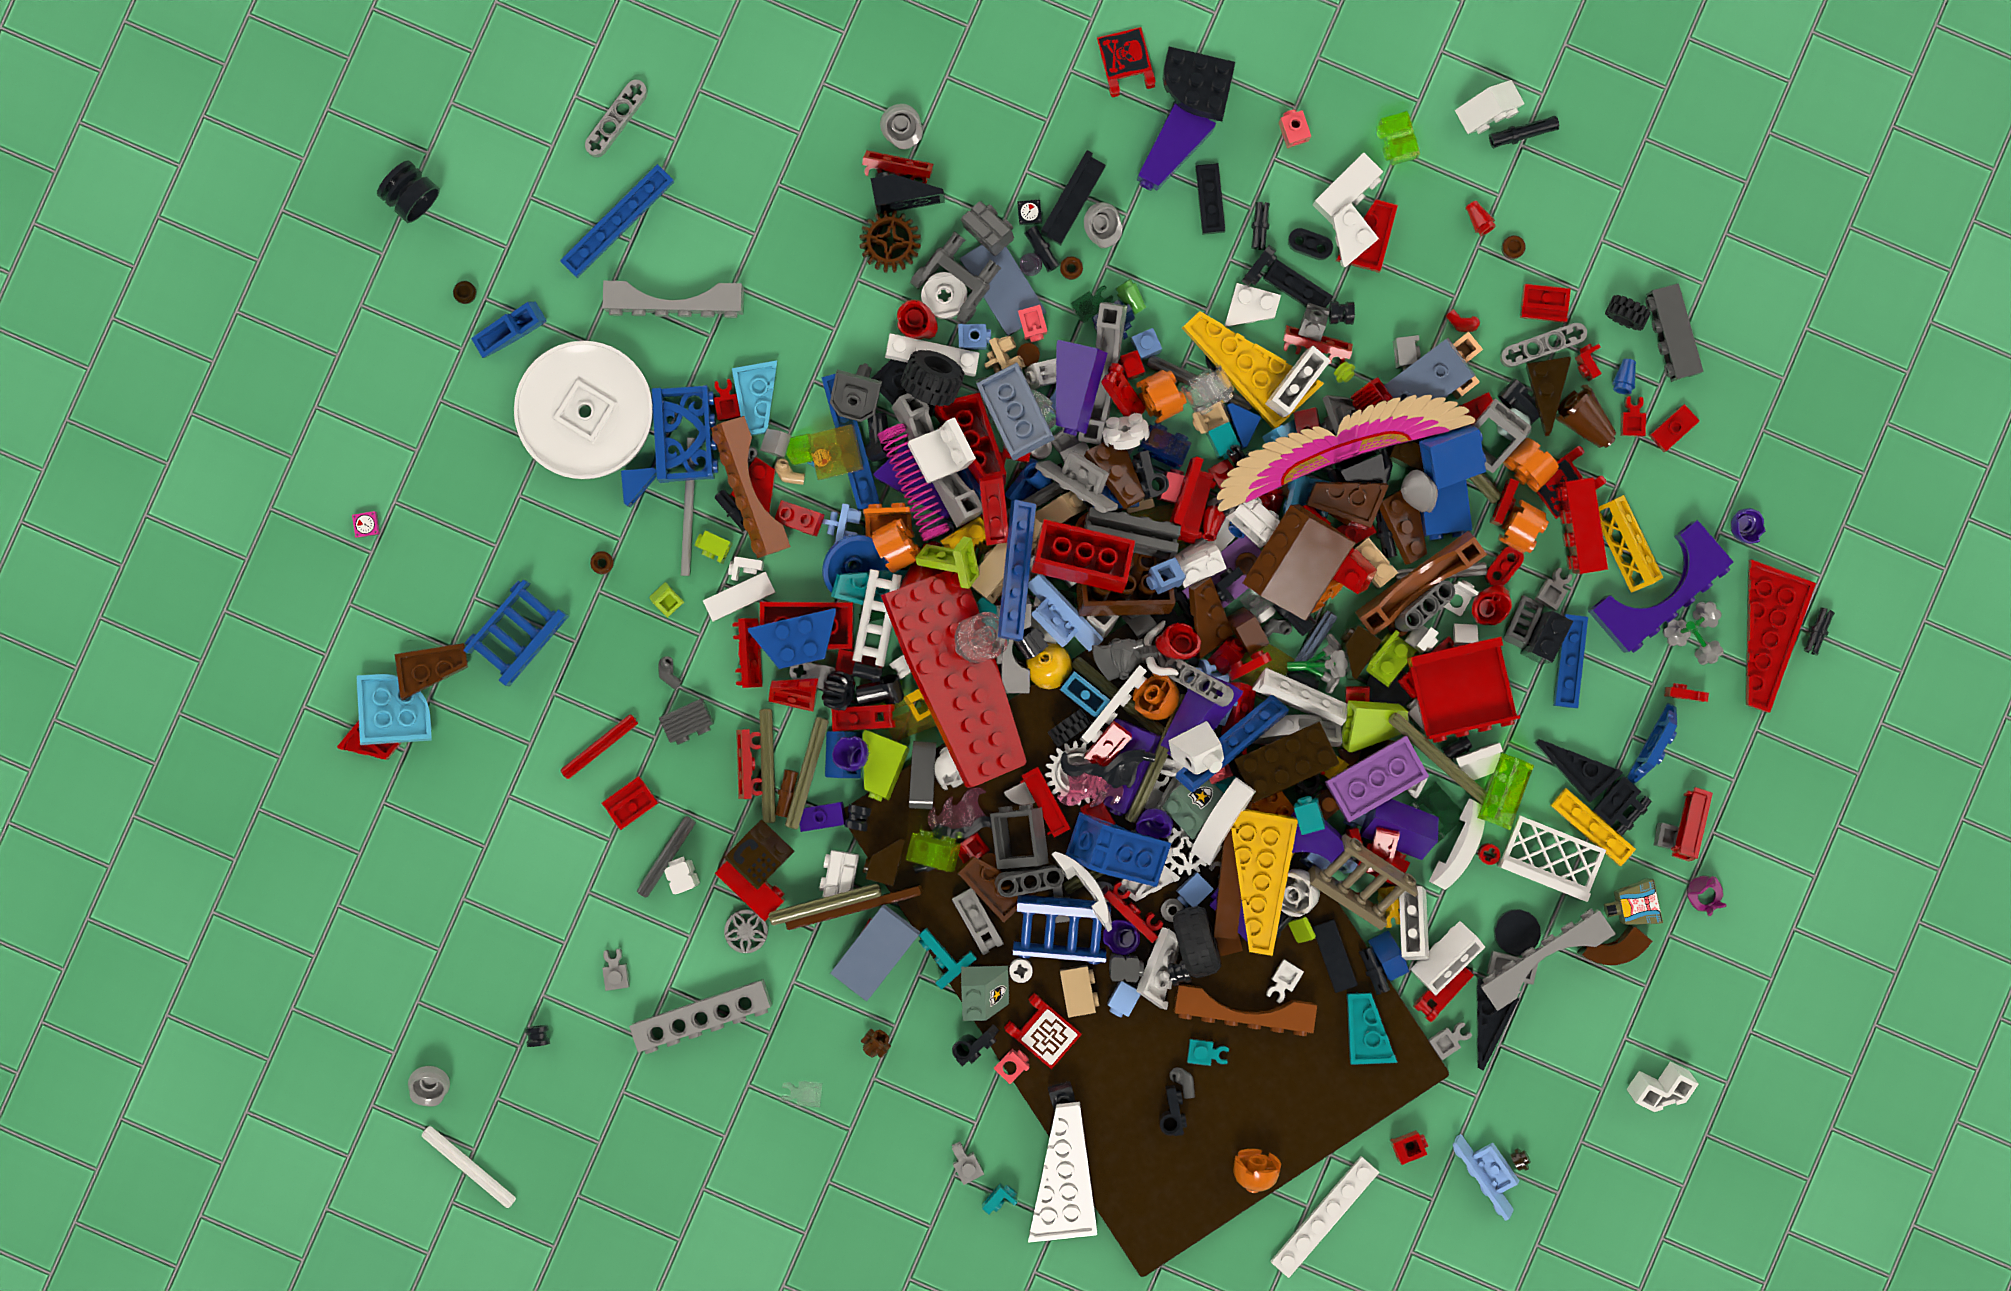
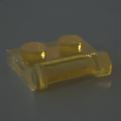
M903 699L901 702L896 703L894 705L895 709H897L907 704ZM920 699L922 707L916 709L919 715L928 710L925 700ZM885 702L879 703V705H889ZM909 711L893 717L896 728L888 729L892 740L897 741L935 727L936 723L932 715L917 722L912 712Z

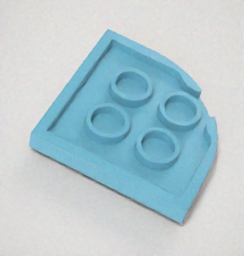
M389 674L357 676L360 745L432 740L430 710L421 691L402 701L400 698L398 676Z

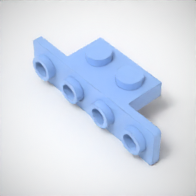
M1037 574L1028 582V588L1041 601L1031 615L1062 648L1073 637L1088 651L1092 650V645H1099L1103 641V637L1083 616H1079L1078 611L1044 575Z
M1461 1134L1456 1136L1453 1142L1455 1154L1465 1162L1469 1174L1476 1178L1480 1184L1481 1191L1490 1198L1497 1214L1507 1221L1510 1219L1514 1209L1503 1195V1192L1518 1185L1520 1180L1494 1143L1473 1152Z

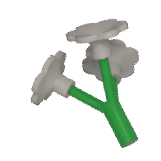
M1711 601L1707 603L1699 602L1696 605V610L1693 612V618L1697 620L1695 623L1689 621L1686 624L1684 620L1677 621L1673 619L1663 629V635L1667 638V643L1670 646H1685L1687 639L1693 633L1700 643V648L1696 650L1695 657L1701 665L1717 662L1718 657L1724 652L1718 641L1706 642L1698 632V626L1703 628L1707 626L1711 628L1716 627L1718 620L1722 616L1721 611L1716 609L1715 603Z
M1332 634L1326 635L1328 646L1324 647L1322 652L1308 661L1287 662L1288 671L1308 670L1320 676L1321 680L1327 682L1325 692L1331 694L1339 683L1340 678L1345 676L1348 661L1339 642L1335 640ZM1330 655L1329 660H1326L1325 662L1314 663L1323 656L1327 657ZM1326 667V669L1331 670V674L1326 671L1321 672L1315 668Z

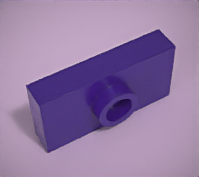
M843 802L804 808L799 824L800 831L805 832L845 825Z

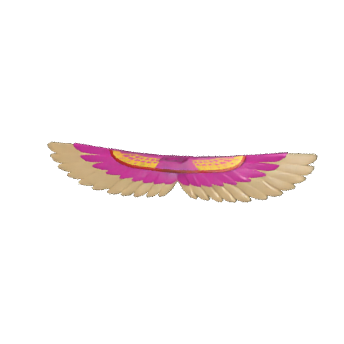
M1412 395L1400 401L1399 397L1388 402L1382 401L1375 408L1373 405L1368 406L1362 414L1361 410H1358L1351 417L1350 415L1345 416L1339 425L1337 436L1319 426L1313 427V430H1301L1302 434L1289 433L1288 437H1279L1275 439V442H1268L1262 445L1263 450L1249 452V457L1241 459L1236 463L1239 467L1228 472L1227 476L1230 478L1224 480L1221 484V487L1224 489L1218 493L1217 500H1224L1219 504L1218 511L1222 512L1242 503H1248L1295 479L1328 465L1387 446L1448 433L1451 430L1473 424L1475 418L1465 415L1469 412L1467 408L1456 407L1458 402H1444L1446 400L1444 397L1431 399L1432 395H1424L1416 399L1417 396Z

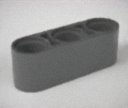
M1441 581L1415 599L1395 618L1397 629L1406 632L1422 627L1455 596L1454 585L1449 581ZM1439 588L1443 591L1442 596L1439 594ZM1423 602L1427 605L1426 611L1423 608ZM1407 616L1411 619V625L1407 622Z
M913 741L909 808H933L934 765L936 762L937 742Z
M1047 863L1000 873L995 879V887L1002 896L1013 897L1057 888L1063 883L1064 875L1056 864ZM1050 871H1057V877L1054 880L1046 879ZM1026 876H1035V880L1032 884H1024V879ZM1011 880L1012 885L1009 889H1001L1003 881Z

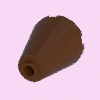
M1582 385L1580 387L1583 390L1578 393L1575 390L1572 391L1559 403V412L1556 414L1555 419L1598 448L1603 446L1607 448L1615 441L1616 431L1592 388L1588 385Z

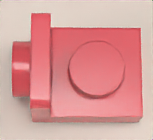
M1037 305L1019 310L1018 314L1025 340L1030 339L1031 342L1044 339L1043 335H1046L1048 331L1041 306Z

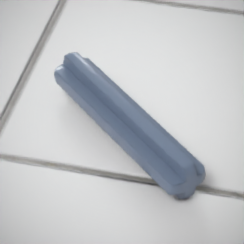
M1325 611L1294 662L1308 661L1314 656L1336 621L1337 616L1335 614Z

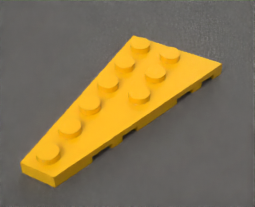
M1201 311L1182 327L1186 334L1273 430L1279 427L1324 384L1317 379L1293 411L1282 418L1265 403L1293 366L1258 344H1253L1246 340L1239 333H1234L1227 329L1223 324Z
M1245 809L1236 819L1231 831L1249 952L1273 956L1298 820L1294 817Z

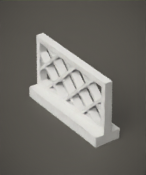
M1519 815L1504 854L1497 866L1588 902L1591 895L1589 892L1606 850ZM1522 822L1530 824L1534 832L1533 835L1524 839L1519 832ZM1536 827L1542 829V831L1537 832ZM1550 832L1556 843L1544 847L1539 835ZM1557 836H1560L1565 839L1559 841ZM1536 837L1541 849L1529 854L1524 842ZM1570 840L1574 842L1577 851L1565 856L1561 844ZM1521 844L1526 855L1518 859L1510 857L1512 847ZM1579 844L1585 846V848L1580 849ZM1558 846L1562 858L1550 862L1546 850ZM1590 849L1599 852L1596 860L1590 864L1586 863L1582 854ZM1542 852L1547 864L1539 868L1535 867L1531 857ZM1579 854L1584 866L1572 871L1567 859ZM1528 859L1529 864L1523 862L1522 860ZM1564 861L1569 873L1558 876L1555 874L1552 865ZM1549 867L1551 873L1548 872V871H1545V870H1543V869ZM1586 870L1589 878L1585 886L1577 883L1574 876L1575 873ZM1571 876L1572 881L1566 879V877Z

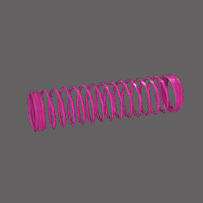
M901 423L883 430L877 436L880 443H888L884 446L883 450H891L886 454V457H893L889 464H896L892 468L893 471H899L895 477H903L898 481V484H906L901 488V491H909L904 495V498H912L907 502V505H914L910 512L919 511L914 514L913 518H921L916 522V525H924L919 529V532H924L921 536L923 541H926L949 531L950 528H948L947 523H943L922 530L944 518V516L923 523L920 522L940 512L942 509L917 516L939 502L913 510L920 504L935 498V495L910 503L919 496L932 491V488L907 496L929 483L926 482L909 489H904L924 478V476L902 482L909 476L920 472V469L898 476L903 471L917 465V462L911 465L895 469L900 464L914 458V456L892 462L899 456L910 452V449L889 455L898 448L907 445L908 442L886 449L892 443L909 436V434H905L896 439L883 442L906 431L905 424Z

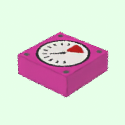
M376 511L352 515L355 538L380 535Z

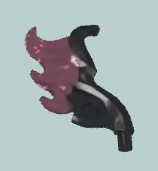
M1145 749L1127 750L1115 757L1108 765L1101 766L1098 762L1071 765L1068 762V754L1064 752L1061 756V768L1068 776L1070 789L1066 796L1058 795L1057 798L1061 803L1071 806L1090 797L1094 800L1090 806L1094 807L1102 803L1106 797L1112 796L1114 799L1110 804H1117L1123 796V785H1126L1127 788H1131L1140 762H1155L1156 753L1146 752Z
M982 788L968 790L958 805H952L953 797H950L945 802L939 816L935 815V807L930 810L928 823L932 831L928 832L927 830L923 834V843L927 853L924 862L913 864L915 873L929 872L944 863L956 839H966L983 827L992 828L991 817L986 816L978 805L979 794L986 793L985 790Z

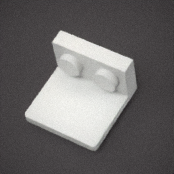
M955 417L947 420L939 429L912 439L907 443L927 483L963 470L976 459Z

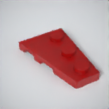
M1377 199L1374 201L1363 219L1379 239L1349 265L1380 273L1398 205ZM1339 254L1338 258L1336 259V262H1340V260H1341L1340 254Z

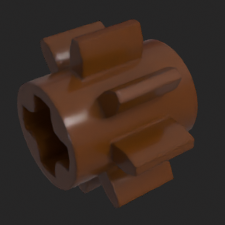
M870 1029L861 1039V1042L864 1043L863 1051L871 1058L877 1055L879 1058H882L891 1047L888 1043L889 1036L881 1029L875 1032L873 1029Z

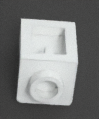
M1056 358L1034 363L1024 369L1025 378L1031 391L1056 383Z
M735 557L734 561H730L728 575H732V580L738 581L740 568H743L744 573L757 574V570L763 571L764 562Z

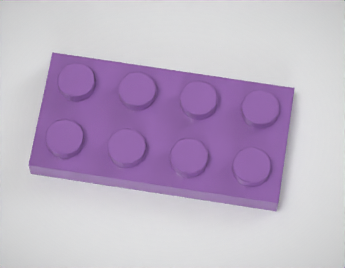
M1403 736L1326 780L1325 783L1346 821L1351 822L1425 780L1429 775L1408 737Z

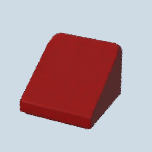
M977 832L954 848L964 864L972 856L979 859L990 851Z

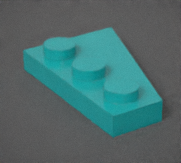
M901 569L895 573H892L890 570L879 571L878 578L892 581L893 574L902 575V582L908 569ZM870 571L837 574L831 597L863 605ZM876 587L874 601L883 602L881 595L890 592V590Z
M1347 994L1350 1064L1397 1063L1372 994Z

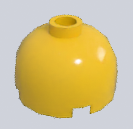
M1046 642L1048 647L1034 658L1026 659V668L1030 670L1031 681L1038 687L1054 689L1060 687L1070 677L1073 668L1072 659L1066 649L1062 648L1059 644Z

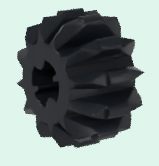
M832 671L831 674L827 675L826 681L823 682L822 700H824V706L833 710L845 711L851 705V700L854 699L853 694L855 693L854 687L856 684L853 676L848 673Z

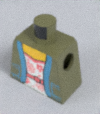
M1643 879L1615 890L1616 902L1604 904L1606 916L1619 915V920L1622 924L1663 923L1654 879Z

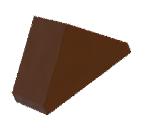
M1245 607L1240 608L1227 617L1231 630L1249 655L1254 654L1269 644L1256 616Z

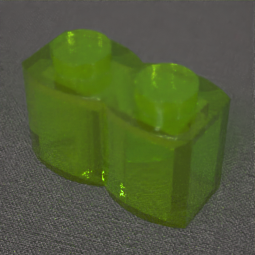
M1405 111L1381 118L1379 125L1376 126L1379 139H1383L1385 147H1383L1385 160H1389L1391 166L1417 159L1420 151L1408 112Z

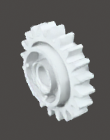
M1076 741L1073 742V748H1070L1065 743V751L1056 748L1058 757L1049 756L1054 763L1046 764V767L1052 769L1051 772L1045 774L1046 777H1052V780L1047 785H1055L1052 794L1061 792L1059 796L1060 801L1067 796L1068 804H1071L1074 798L1078 805L1081 804L1082 798L1087 803H1090L1089 795L1098 798L1096 790L1104 791L1105 789L1100 783L1106 781L1103 778L1084 773L1083 777L1079 780H1075L1065 774L1061 768V756L1064 752L1068 754V762L1071 765L1091 763L1085 758V753L1088 750L1084 742L1081 748H1078Z

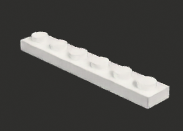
M1360 1156L1272 1258L1271 1263L1289 1278L1380 1172Z

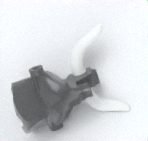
M1164 620L1146 634L1144 640H1120L1115 638L1106 646L1092 645L1094 661L1108 681L1118 677L1122 680L1129 678V675L1137 669L1140 663H1146L1151 672L1159 676L1179 674L1176 669L1159 667L1155 662L1158 659L1159 653L1156 645L1152 646L1151 644L1154 637L1163 630L1165 626Z

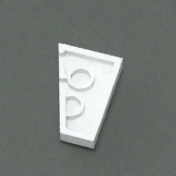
M1162 927L1151 956L1147 961L1143 977L1139 980L1136 992L1159 1008L1167 1010L1166 992L1172 986V981L1169 980L1170 975L1167 964H1176L1179 945L1176 934L1170 929Z

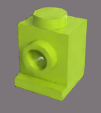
M705 530L704 534H699L694 546L703 550L702 555L713 560L717 556V561L724 564L733 543Z

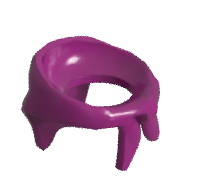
M1699 876L1689 883L1687 897L1696 910L1707 911V915L1711 916L1713 910L1727 906L1721 902L1723 889L1716 877ZM1710 887L1713 888L1715 892L1714 900L1709 904L1700 903L1698 894L1704 893Z

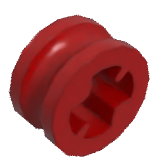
M1491 843L1483 844L1478 850L1479 859L1487 865H1493L1500 859V850ZM1490 848H1493L1494 858L1490 857L1489 860H1485L1484 851H1489Z

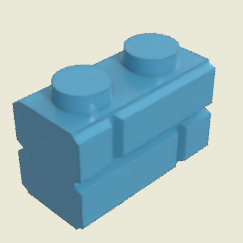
M1075 671L1060 688V691L1095 719L1111 701Z

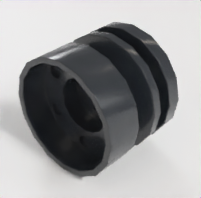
M409 160L400 163L389 172L379 185L377 196L385 201L389 207L395 206L394 211L405 222L412 223L433 205L439 195L440 188L428 177H422V172L418 168L415 169L416 166Z

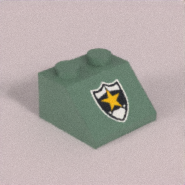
M1207 780L1193 793L1181 784L1171 793L1162 808L1191 839H1195L1224 793L1215 784H1211L1210 780Z
M1008 966L961 967L963 1021L987 1020L1009 1004Z

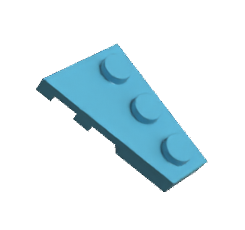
M777 360L732 368L741 417L745 416L751 436L765 434L768 429Z

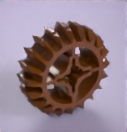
M884 211V218H880V215L876 213L875 218L877 221L874 222L869 218L867 222L871 227H862V230L867 235L861 234L859 236L860 240L866 241L859 245L860 249H867L862 253V256L864 258L871 256L867 262L871 265L876 261V270H879L881 265H884V273L888 272L889 267H892L893 273H897V265H900L901 269L905 270L904 262L906 261L912 265L913 261L910 256L918 257V253L913 249H921V244L915 242L921 240V235L914 234L918 231V227L913 226L910 228L913 220L910 218L904 222L906 218L904 213L900 215L899 219L897 218V211L892 212V217H888V212ZM889 225L886 233L873 236L879 228ZM896 226L906 231L909 241H905L904 238L896 235ZM892 232L894 242L896 243L893 244V246H890V249L888 250L887 242H885V240H888V238L891 237ZM871 243H877V245L885 249L884 258L874 252ZM907 248L901 256L891 259L895 250Z

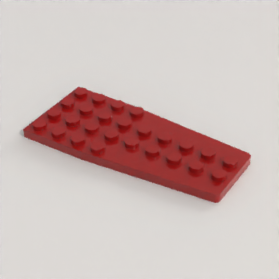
M945 571L881 595L905 660L964 785L967 788L975 787L1026 764L1025 754L989 636L971 588H961L957 572Z

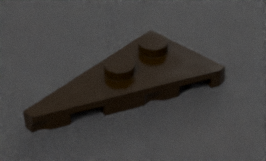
M1571 357L1527 363L1526 371L1545 436H1550L1553 429Z

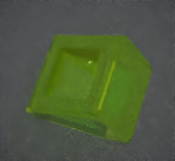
M810 433L791 437L786 455L793 465L813 461Z

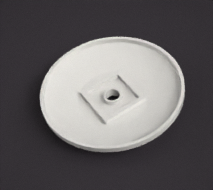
M574 341L548 350L529 366L517 388L514 402V419L518 435L524 447L539 464L564 477L594 479L618 471L639 453L651 429L653 401L644 375L625 354L602 343ZM584 405L590 406L592 410L591 415L586 418L581 417L579 414L580 408Z

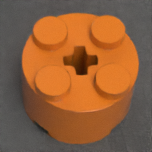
M1161 370L1136 384L1137 388L1141 387L1142 393L1139 394V397L1146 407V412L1150 417L1155 416L1157 418L1154 421L1157 424L1182 412L1183 405L1187 403L1183 392L1178 391L1174 384L1176 383V378L1170 370L1167 372Z
M1526 437L1506 458L1503 464L1509 470L1516 473L1513 477L1521 485L1527 483L1534 492H1538L1556 473L1559 465L1549 452L1546 451L1544 453L1539 449L1541 445Z
M1520 500L1519 504L1521 506H1514L1502 526L1505 533L1504 535L1499 534L1498 540L1521 553H1531L1537 543L1535 538L1539 532L1543 533L1549 521L1546 520L1545 512Z
M900 518L872 532L874 534L872 536L874 546L880 558L884 557L889 562L885 565L892 573L916 562V556L920 553L921 549L917 544L915 545L912 539L915 535L909 525L905 526Z

